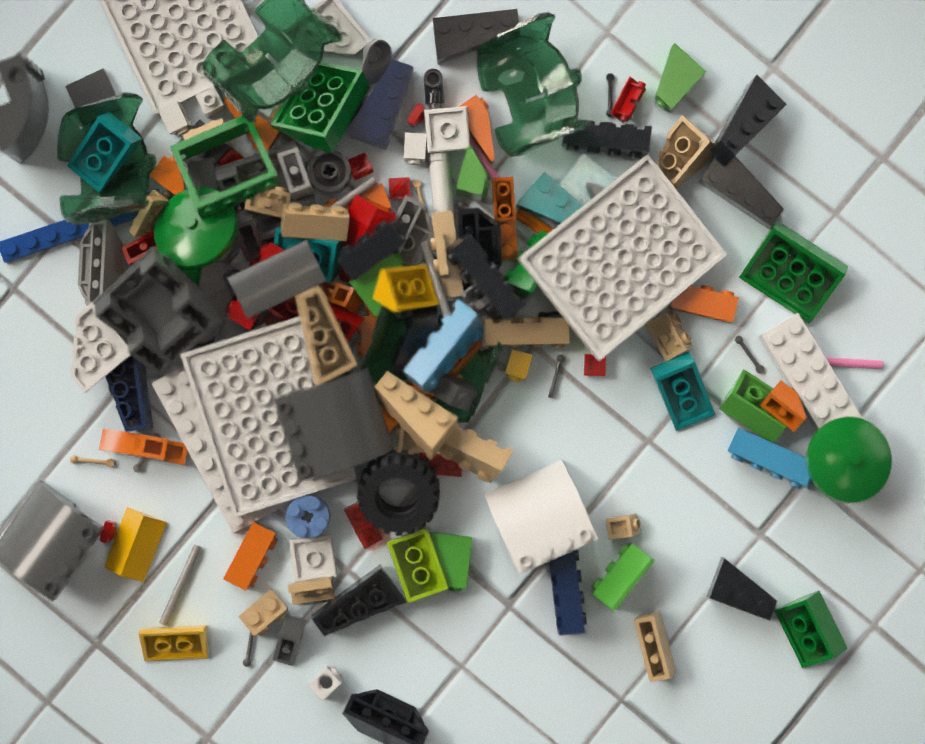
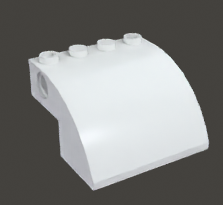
M562 460L484 494L518 574L598 540L589 516Z

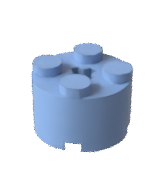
M304 495L296 498L291 502L286 512V522L289 529L295 535L302 538H313L320 535L327 528L331 517L327 503L315 495ZM305 511L313 513L314 517L311 518V522L307 519L304 520Z

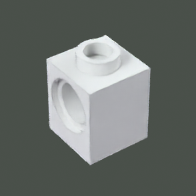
M214 86L195 95L207 118L226 109Z
M176 101L158 111L168 133L171 135L182 136L189 131V128L193 127L183 103Z
M405 132L404 161H408V164L421 165V162H425L426 134Z
M327 666L308 686L323 701L342 683L340 679L342 675L335 667L330 668ZM324 676L330 677L333 681L332 686H323L321 678Z

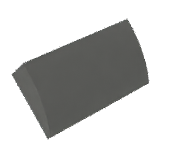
M306 240L228 277L247 318L326 281Z

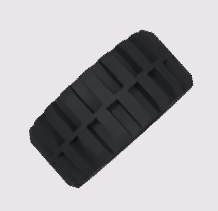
M392 450L388 455L384 454L377 457V460H370L367 468H364L362 471L357 492L358 507L360 512L364 513V519L367 523L372 521L373 528L376 530L382 528L384 529L383 533L390 535V532H396V536H402L403 532H407L410 535L415 533V528H418V530L423 529L426 526V522H431L434 518V513L438 509L440 482L439 478H436V470L434 467L430 468V462L427 459L420 460L419 454L414 452L413 455H410L408 450H402L401 453H396V450ZM402 478L412 482L417 487L419 497L411 505L396 507L386 503L381 498L379 487L389 479Z

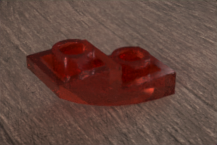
M420 452V460L427 459L430 462V468L434 467L437 475L462 477V468L453 460L445 459L440 454H436L430 460L425 452Z
M357 501L343 510L361 544L366 549L383 540V537L379 530L372 527V521L367 523L364 519V513L360 512L359 502Z

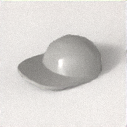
M373 39L363 48L361 70L364 72L369 84L379 82L391 61V47L388 42L382 39Z

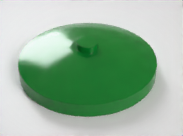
M194 187L200 201L221 193L209 187ZM188 189L181 191L173 196L158 214L154 227L156 246L161 253L180 268L200 269L207 267L222 258L232 246L238 229L237 213L234 207L225 208L216 212L213 216L209 215L201 219Z
M840 417L823 424L814 433L807 448L806 464L813 484L823 495L840 503H858L872 498L885 486L891 472L892 455L888 441L875 425L858 417Z

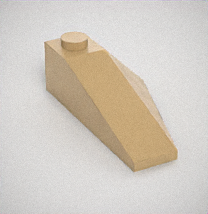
M683 115L666 136L667 142L663 151L660 150L659 160L656 164L676 190L700 170L714 155L710 150L715 141Z

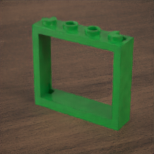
M249 113L169 146L201 219L209 215L213 216L216 212L225 208H232L239 202L253 199L256 195L265 191H271L272 188L281 185ZM251 132L268 172L200 201L183 161Z

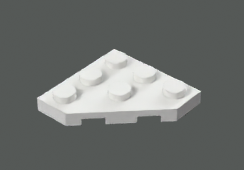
M338 0L319 1L282 32L298 51L356 56L371 41Z
M93 302L78 313L75 318L76 330L73 341V364L70 377L83 393L89 391L131 356L128 353L126 340L96 317Z

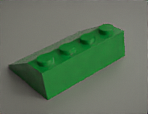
M308 59L270 124L271 127L314 149L333 153L370 88L364 72L358 69Z
M776 220L739 278L792 313H798L803 320L810 324L846 275L848 266Z

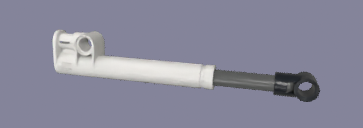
M433 68L427 70L424 74L425 104L428 105L429 110L441 109L442 104L445 103L442 73ZM430 75H436L439 78V82L433 85L427 81V78ZM450 152L430 153L429 166L433 213L452 211L456 234L451 164L449 163ZM461 296L447 298V301L456 302L458 299L462 301Z

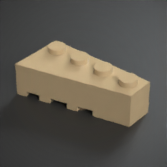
M312 287L296 295L295 298L313 383L320 385L357 366L356 360L321 288Z
M457 423V429L438 452H440L443 458L458 463L459 467L463 470L476 474L481 481L491 483L503 470L513 449L506 447L505 450L496 446V441L490 438L488 441L479 438L477 432L471 429L462 430L460 429V424Z

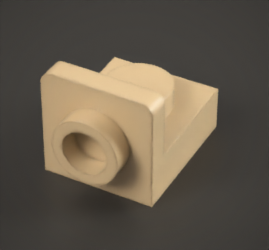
M637 513L606 518L609 540L633 537L640 534L641 522L637 517Z

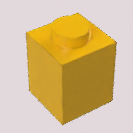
M512 349L505 374L509 375L508 380L519 383L521 379L525 380L533 355Z

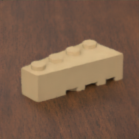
M483 317V343L488 345L489 348H499L500 345L521 348L522 345L530 344L532 348H542L543 344H552L553 348H563L564 344H569L570 325L564 317H510L508 320Z
M388 371L375 385L379 404L391 417L398 421L400 427L408 432L414 439V442L432 460L457 429V417Z

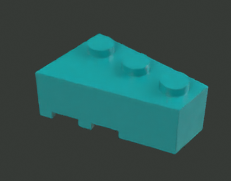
M544 172L515 206L560 225L583 205Z

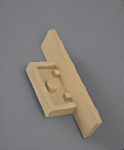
M453 212L432 213L434 238H430L432 251H436L437 259L433 260L434 270L439 272L446 298L458 297L463 292L462 278L459 275L461 271L457 265L453 266L447 258L448 253L445 250L456 241Z

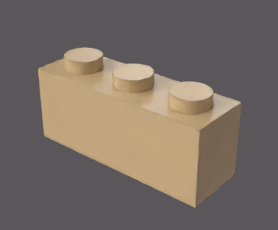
M299 203L283 204L280 226L282 237L346 241L350 217L348 210L341 206L329 208L318 204H312L311 206H303Z
M661 611L640 614L634 619L649 681L670 679L676 673Z

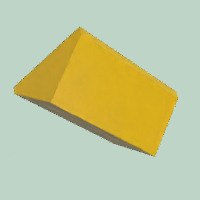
M427 264L381 270L373 299L392 311L397 312L440 305Z
M127 507L104 567L119 576L144 582L167 522Z
M207 625L151 627L139 630L144 661L208 659Z

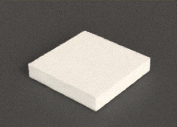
M467 106L424 110L428 153L467 150V146L471 147Z
M332 534L289 540L295 583L337 577Z

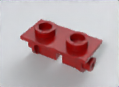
M629 76L610 114L622 123H627L628 120H631L637 107L634 103L635 101L639 102L646 91V84L642 81L637 82Z

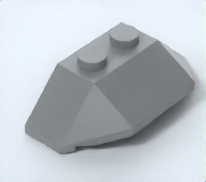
M405 195L396 214L397 217L394 224L406 239V243L393 252L394 254L398 252L405 261L402 264L403 267L420 265L424 257L420 243L428 241L430 244V238L434 236L433 225L425 204Z
M91 220L89 228L80 242L78 287L85 299L86 306L101 296L122 275L123 251L121 247H123V243L109 220Z

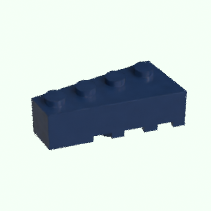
M394 59L392 60L346 130V137L387 150L414 72L413 66Z
M130 356L105 376L109 385L108 388L115 400L116 409L125 432L153 429L145 365Z
M578 548L549 561L556 626L559 635L585 633L584 625H587L586 612H582L581 604H584L583 591L579 590V582H582L581 570H577L576 561H579Z

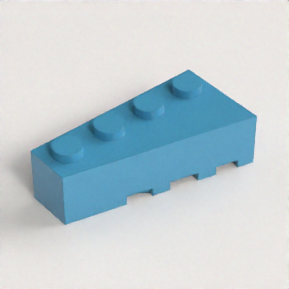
M737 429L728 448V452L732 454V459L741 463L743 460L751 463L750 467L761 472L763 469L770 471V476L781 481L782 478L791 481L790 485L798 489H802V487L810 489L812 480L807 470L805 457L743 429Z

